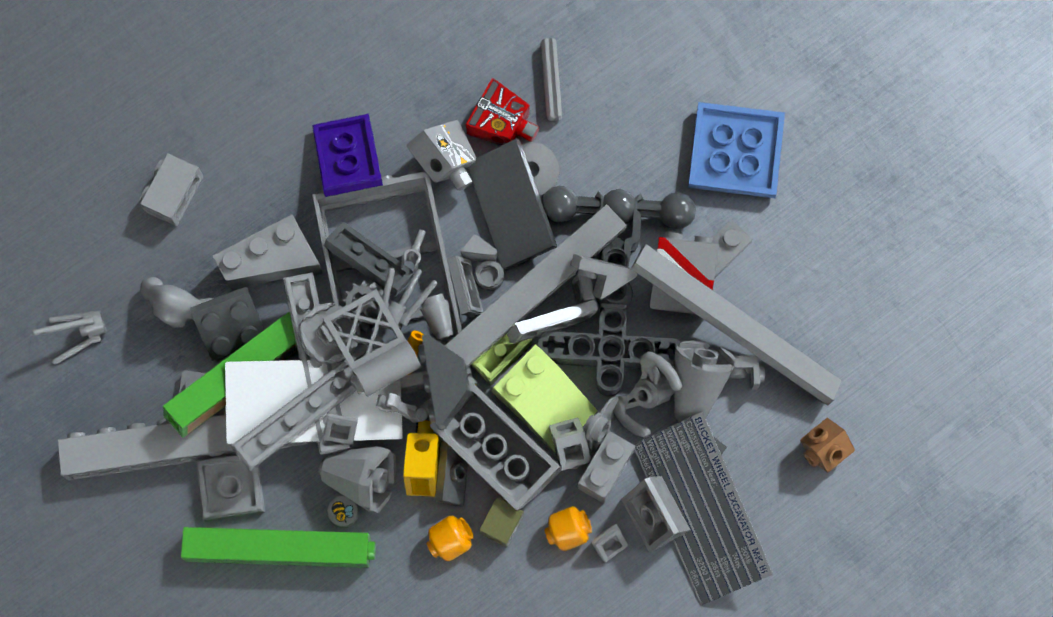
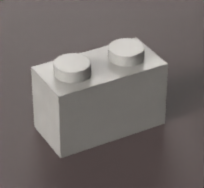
M167 153L164 161L160 160L158 162L151 185H147L144 188L140 197V205L147 214L177 227L204 176L199 167Z
M608 431L579 481L578 489L604 504L633 455L635 445Z

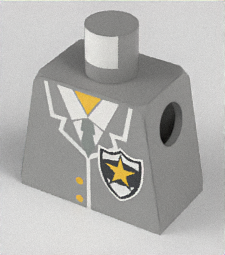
M458 120L425 129L406 145L434 182L437 183L450 178L457 191H461L473 183L466 169L476 162V156Z

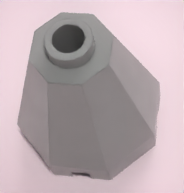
M368 447L329 453L320 462L319 475H321L322 482L367 511L379 513L389 501L392 493L386 491L388 483L394 484L396 480V455L391 453L389 449L382 447Z

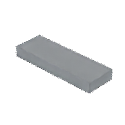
M591 300L521 321L510 329L507 336L510 343L514 344L543 335L546 332L557 331L589 321L597 312L598 306L595 300Z

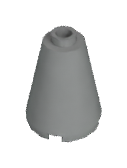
M683 341L679 347L677 346L675 350V371L680 378L682 388L679 391H674V417L679 422L700 412H703L705 419L707 418L735 367L736 359L733 354L719 347L718 352L709 349L710 343L701 341Z

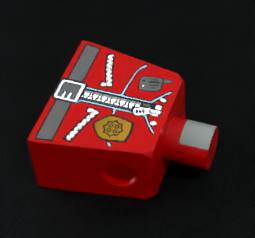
M492 78L466 122V133L502 146L516 139L517 136L533 142L540 127L527 121L530 114V105Z

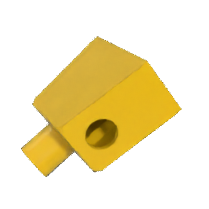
M430 421L416 422V432L408 433L403 478L406 495L435 497L440 445L439 436L434 434V430L430 427L432 424Z

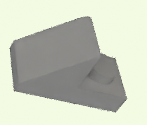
M573 254L571 266L579 269V275L596 279L598 274L593 296L599 299L605 298L637 277V273L630 267Z

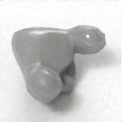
M150 277L141 282L140 291L143 298L152 304L153 314L162 322L171 325L172 328L183 327L189 319H193L190 307L214 299L201 298L198 300L182 288L163 285L161 280L156 277Z

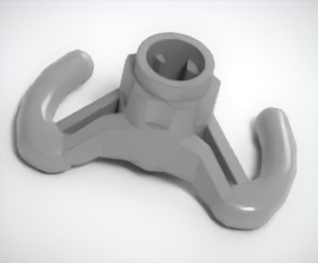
M647 352L640 358L642 376L639 382L635 384L630 394L617 397L619 399L613 409L617 420L627 430L643 438L650 436V429L632 420L627 414L626 409L639 405L643 408H654L669 401L674 391H679L682 388L680 378L671 364L653 352Z

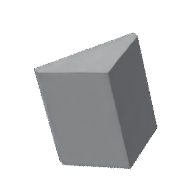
M662 476L644 479L621 499L649 553L690 531Z

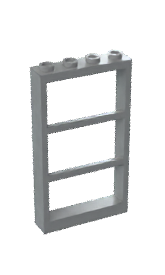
M412 170L405 173V176L393 178V176H383L382 186L328 197H325L323 189L318 194H313L333 302L335 305H340L339 301L342 300L337 272L353 269L354 267L344 260L335 262L333 252L324 247L325 240L329 236L325 211L425 191L435 241L421 244L419 253L438 252L455 336L462 331L430 177L426 171ZM412 246L386 252L395 259H401L405 251L411 249ZM421 308L417 309L410 320L424 318L420 311ZM470 366L467 368L468 376H472ZM428 370L401 378V395L425 390L423 375L428 374Z

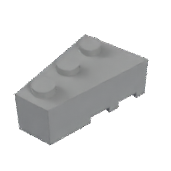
M293 214L213 255L231 290L246 286L252 287L268 284L270 281L282 280L285 277L312 272L314 275L323 274L320 264Z

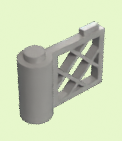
M377 289L323 318L325 325L321 326V330L329 344L334 341L336 342L355 375L350 380L358 394L364 392L368 397L421 368L414 350L405 339ZM375 300L380 308L377 320L360 316L363 306ZM383 315L387 322L381 321ZM342 317L354 320L350 334L338 332L333 322ZM359 321L375 325L371 340L354 336ZM379 326L392 329L397 337L387 344L375 341ZM341 338L348 340L346 346ZM352 341L369 345L366 355L354 361L349 353ZM373 346L378 347V349L372 352Z

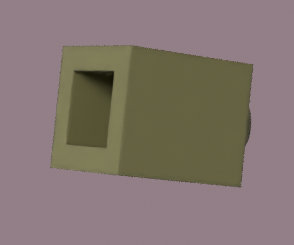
M496 498L479 529L480 534L507 548L524 517V511H517L505 499Z

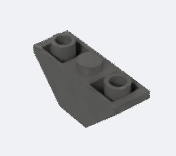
M426 334L422 335L423 344L418 345L421 363L426 362L428 374L423 375L426 393L431 392L433 404L428 405L430 422H436V426L439 430L447 428L471 394L467 366L463 358Z

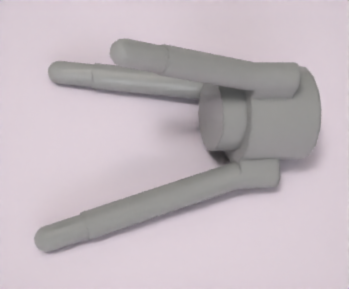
M390 268L382 300L400 330L403 325H408L413 314L437 285V281L433 280L407 311V308L404 306L422 274L420 269L415 272L399 303L391 301L389 306L388 300L395 270ZM383 315L381 321L387 322Z
M100 310L50 317V323H66L32 331V335L36 336L79 327L82 337L88 335V339L52 361L54 365L66 360L87 346L102 341L100 335L107 333Z

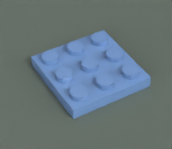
M698 102L688 188L775 198L777 195L785 112Z

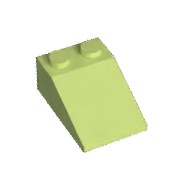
M536 344L491 391L555 454L549 425L578 417L583 427L588 418L598 411L561 368Z

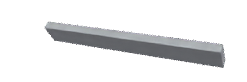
M606 204L445 346L463 358L468 368L506 335L516 323L522 321L579 271V269L571 266L573 254L589 258L595 257L627 228V225Z
M647 244L640 250L631 267L633 271L826 405L834 401L842 380Z

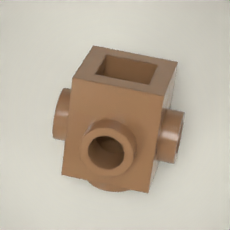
M829 418L823 420L800 439L805 449L803 453L805 459L813 467L818 465L827 473L855 451L846 431Z

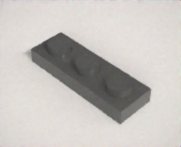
M342 222L325 240L324 247L383 289L389 269L394 268L395 273L390 294L395 297L410 282L415 273L405 265L401 268L400 261L345 222Z

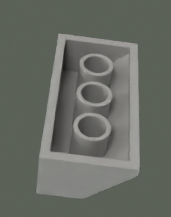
M471 383L470 396L447 428L439 430L436 422H433L430 427L512 507L519 511L561 471V467L475 384Z

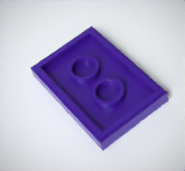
M369 114L312 125L325 197L383 185Z

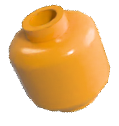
M571 506L551 514L548 518V527L544 531L550 545L556 544L561 551H568L585 544L589 540L592 526L584 510L579 511L576 507Z
M450 515L428 530L429 541L426 542V545L435 558L440 556L445 561H452L471 548V539L474 538L470 526L462 517L458 519Z

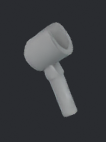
M418 230L413 246L405 251L400 264L401 268H403L405 261H412L415 264L412 272L418 269L421 261L420 246L426 233L424 230Z

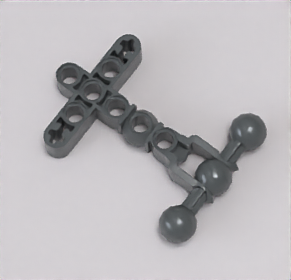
M560 185L547 190L541 201L547 218L558 223L568 221L575 214L595 215L606 204L625 224L632 221L631 238L625 239V241L615 238L601 250L602 261L609 262L612 259H619L626 267H629L631 252L635 251L639 246L641 217L660 218L668 227L681 229L690 225L696 215V207L693 200L687 194L680 192L671 193L664 197L662 201L644 200L641 193L634 198L632 194L623 189L611 190L604 196L598 191L595 197L576 196L570 188ZM629 282L619 288L622 296L617 299H612L609 296L603 299L596 297L600 305L599 313L601 314L598 334L551 331L544 333L538 341V347L556 364L595 366L596 388L599 393L608 397L618 394L621 390L624 368L641 369L640 359L633 354L635 348L644 347L648 352L655 353V348H659L657 354L669 362L675 370V358L674 360H669L667 351L672 349L675 355V350L681 343L673 338L626 336L627 306L633 297L632 286ZM609 316H615L620 320L621 324L616 328H610L605 324L604 320ZM549 342L555 343L554 353H548L546 347H548ZM564 342H568V355H564ZM583 343L588 346L590 351L586 355L580 356L574 353L573 347L576 344ZM607 345H613L618 348L619 354L616 357H607L603 349ZM606 374H611L617 378L618 383L613 387H607L602 383L601 378Z

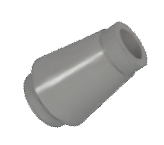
M443 294L426 298L421 304L422 308L420 311L435 335L436 340L454 335L448 300L444 299Z

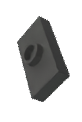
M444 440L441 441L435 501L454 506H464L468 463Z

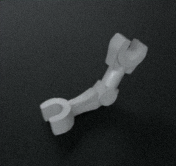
M431 392L426 396V402L419 407L401 402V398L396 394L387 393V397L381 394L378 395L376 407L384 411L398 412L406 419L416 423L424 421L428 417V405L433 404Z

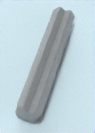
M545 38L541 41L546 117L548 121H558L562 119L557 43L554 38Z

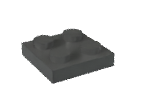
M247 286L190 307L191 315L212 361L234 353L265 330Z

